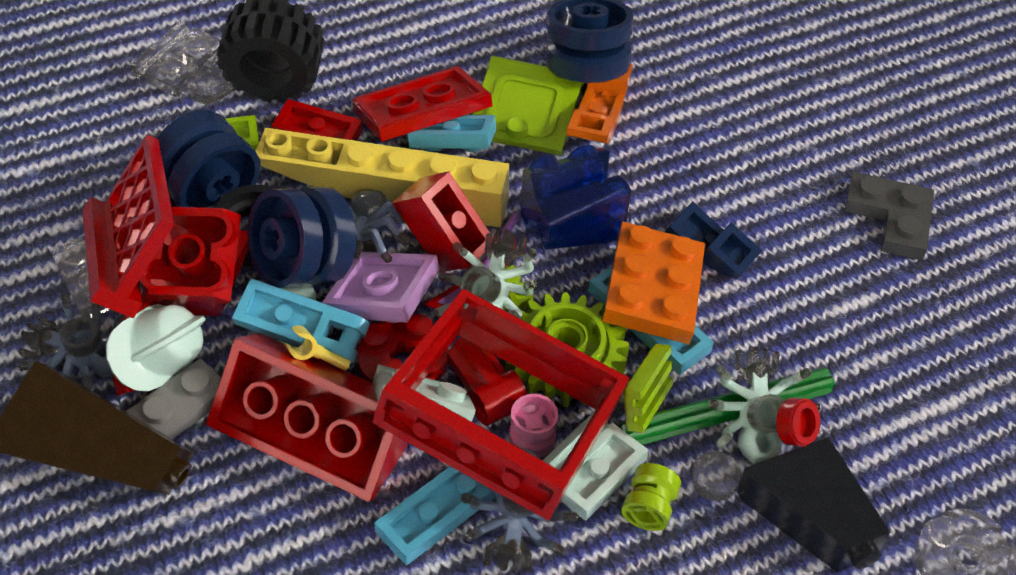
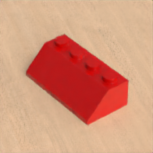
M262 333L234 339L205 424L368 502L374 500L408 445V442L372 423L378 405L374 389L375 384L314 357L307 360H297L289 353L282 342Z

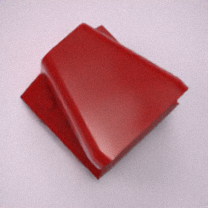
M171 207L174 226L140 278L143 284L142 299L181 306L193 315L220 316L226 303L231 302L232 288L249 250L247 231L240 230L241 214L224 208Z

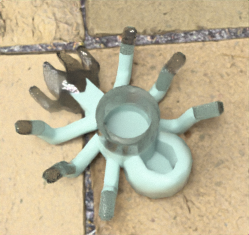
M498 228L494 238L492 234L487 233L485 252L490 260L488 268L462 244L455 242L453 249L474 267L470 268L463 278L446 272H439L438 278L442 281L453 283L461 287V290L465 289L506 311L504 308L506 307L510 314L521 319L522 312L509 298V291L529 296L533 294L534 289L537 287V282L529 280L525 281L523 285L505 282V280L529 274L534 270L532 259L537 255V250L531 248L524 255L527 238L525 236L520 237L517 249V240L510 230L505 229L502 239V232ZM523 256V266L505 270L514 264L516 258ZM451 303L436 308L434 310L435 314L441 316ZM465 303L464 308L466 309L469 304Z
M752 347L745 354L743 367L741 364V350L734 351V369L741 373L745 382L752 387L747 389L731 380V373L723 365L717 366L716 372L721 376L720 382L722 386L748 400L746 402H723L717 399L708 401V406L718 411H740V417L722 430V436L717 440L716 445L719 448H724L732 440L733 433L743 427L738 436V446L743 456L754 463L778 456L781 452L782 441L777 433L776 417L784 400L777 395L786 388L811 376V370L805 368L781 380L768 390V381L779 368L780 353L778 351L773 352L771 360L768 347H764L760 359L758 347ZM814 402L819 411L820 404L818 402Z

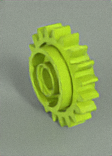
M564 292L559 303H556L549 294H545L544 306L529 300L527 313L521 311V319L612 369L622 374L625 373L629 342L624 341L626 329L602 322L603 303L599 302L593 307L588 308L586 307V295H582L577 303H571L569 294ZM505 361L506 370H514L523 383L528 381L527 394H536L539 390L544 391V396L551 400L555 395H559L562 405L568 407L570 395Z

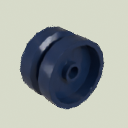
M560 0L551 5L547 12V32L550 38L546 46L548 69L561 78L584 83L606 82L627 73L631 65L632 50L629 40L633 33L634 15L631 9L616 0Z
M196 110L180 116L165 127L156 138L159 140L168 193L178 207L214 208L224 194L237 187L255 185L260 175V159L256 151L244 138L237 135L235 129L222 115L212 110Z
M332 187L268 189L257 197L251 208L247 225L248 248L253 266L259 277L267 284L281 289L300 287L304 284H331L344 278L352 266L356 251V226L352 210L343 195Z

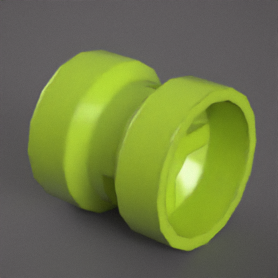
M643 463L637 466L631 481L633 491L626 495L621 513L629 523L644 530L661 531L667 528L672 514L670 502L677 499L682 483L680 477L673 470L660 464Z

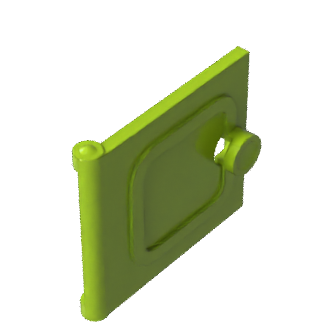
M491 56L482 86L491 93L493 107L474 112L472 115H495L496 132L492 142L562 156L567 138V127L584 82L561 78L551 72L548 66Z

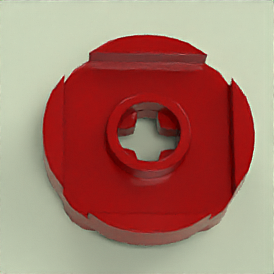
M414 314L407 323L380 321L370 324L366 336L362 338L357 351L358 369L361 378L373 383L378 364L399 369L402 366L401 360L399 358L391 359L392 356L399 352L412 353L433 327L432 320L426 315ZM447 350L425 378L438 381L443 374H446L448 369Z

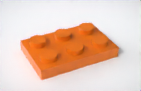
M622 221L617 237L602 322L690 344L695 330L705 243Z

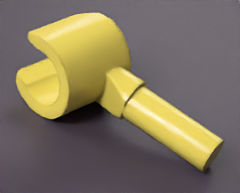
M299 325L292 326L291 329L297 335L305 338L303 344L299 347H292L285 342L283 343L297 360H307L314 357L344 371L348 369L350 360L317 344L315 338L305 327Z

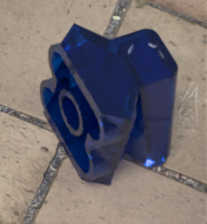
M583 145L573 150L567 158L558 160L553 156H544L535 160L527 169L523 170L520 212L526 230L534 229L546 250L617 242L622 221H627L631 189L628 183L619 175L607 178L610 151L603 148L597 149L593 145Z

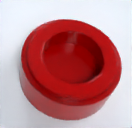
M788 398L781 404L776 417V428L779 438L783 443L790 446L806 447V445L814 442L820 430V414L812 400Z

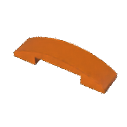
M633 64L630 65L628 72L619 78L606 82L587 84V89L579 109L574 110L568 124L567 136L604 144L610 143L622 111Z

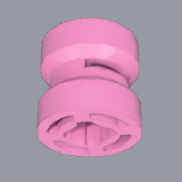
M527 394L516 400L511 409L509 443L520 449L532 450L539 458L546 456L553 449L556 440L558 409L555 403L547 396L541 394Z

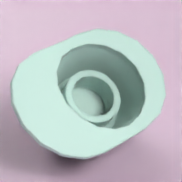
M156 304L138 312L134 318L130 317L124 320L111 331L106 343V360L112 374L121 384L135 391L148 392L161 387L190 366L201 352L204 340L200 326L206 321L203 315L194 316L190 311L181 306Z

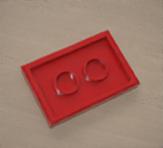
M459 66L351 99L354 113L381 142L493 107L491 93Z

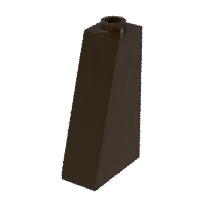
M38 361L34 362L0 416V453L167 495L171 493L172 489L176 490L182 486L192 469V464L189 462L195 454L193 451L59 370Z

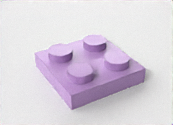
M357 251L352 266L344 278L336 281L322 303L358 315L366 320L407 323L440 270L437 255L383 253L380 255L378 252Z

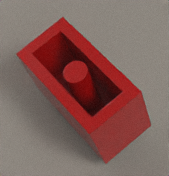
M449 171L419 178L392 203L424 251L430 255H437L440 267L439 272L470 268L472 264L461 256V252L467 249L479 259L496 242Z

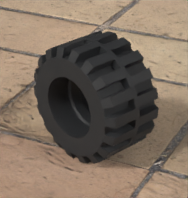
M246 0L245 4L239 2L234 6L233 11H230L225 23L216 55L218 56V69L223 70L222 76L226 81L233 82V88L237 91L243 90L247 93L246 96L253 99L259 97L265 102L277 100L281 103L286 102L288 98L294 100L301 98L302 93H308L316 81L325 39L322 37L323 30L321 25L315 24L316 18L312 13L303 12V6L298 3L292 5L288 3V0Z

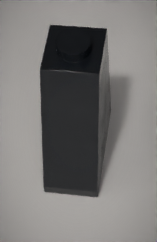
M829 437L808 444L806 447L794 449L744 468L737 489L740 499L835 572L852 566L857 570L866 568L882 556L881 550L891 532Z

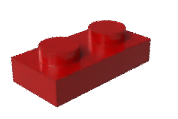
M287 99L271 125L272 129L358 141L363 132L361 119Z

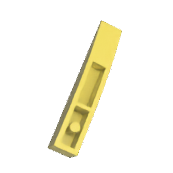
M265 128L256 149L260 159V166L313 187H332L343 197L350 199L360 193L374 191L384 194L387 201L394 202L419 178L449 171L486 226L502 227L509 200V163Z

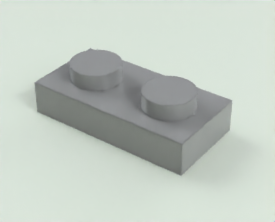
M200 358L128 409L127 412L174 439L210 412L221 377Z

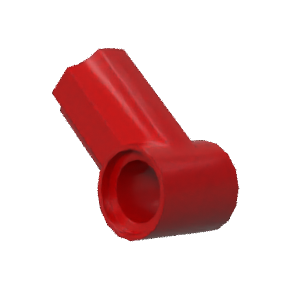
M463 337L457 339L455 344L447 350L448 363L467 389L468 395L476 409L475 415L483 425L488 426L511 415L514 402L520 397L527 395V390L519 375L512 369L505 371L494 354Z

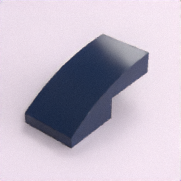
M693 201L664 231L665 233L688 237L705 243L703 264L735 280L743 274L762 252L733 223L730 222L725 229L721 228Z

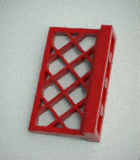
M148 134L145 135L106 201L102 202L90 197L82 210L90 301L131 318L135 317L143 304L139 280L174 226L159 140Z

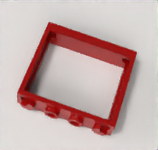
M462 289L382 389L372 423L549 521L614 412L630 378L477 295ZM465 303L469 304L466 309L464 308ZM457 335L596 409L560 470L415 391Z

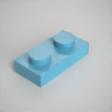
M464 115L408 133L409 148H423L426 151H439L443 148L463 149L468 152L489 149L496 132L495 115Z

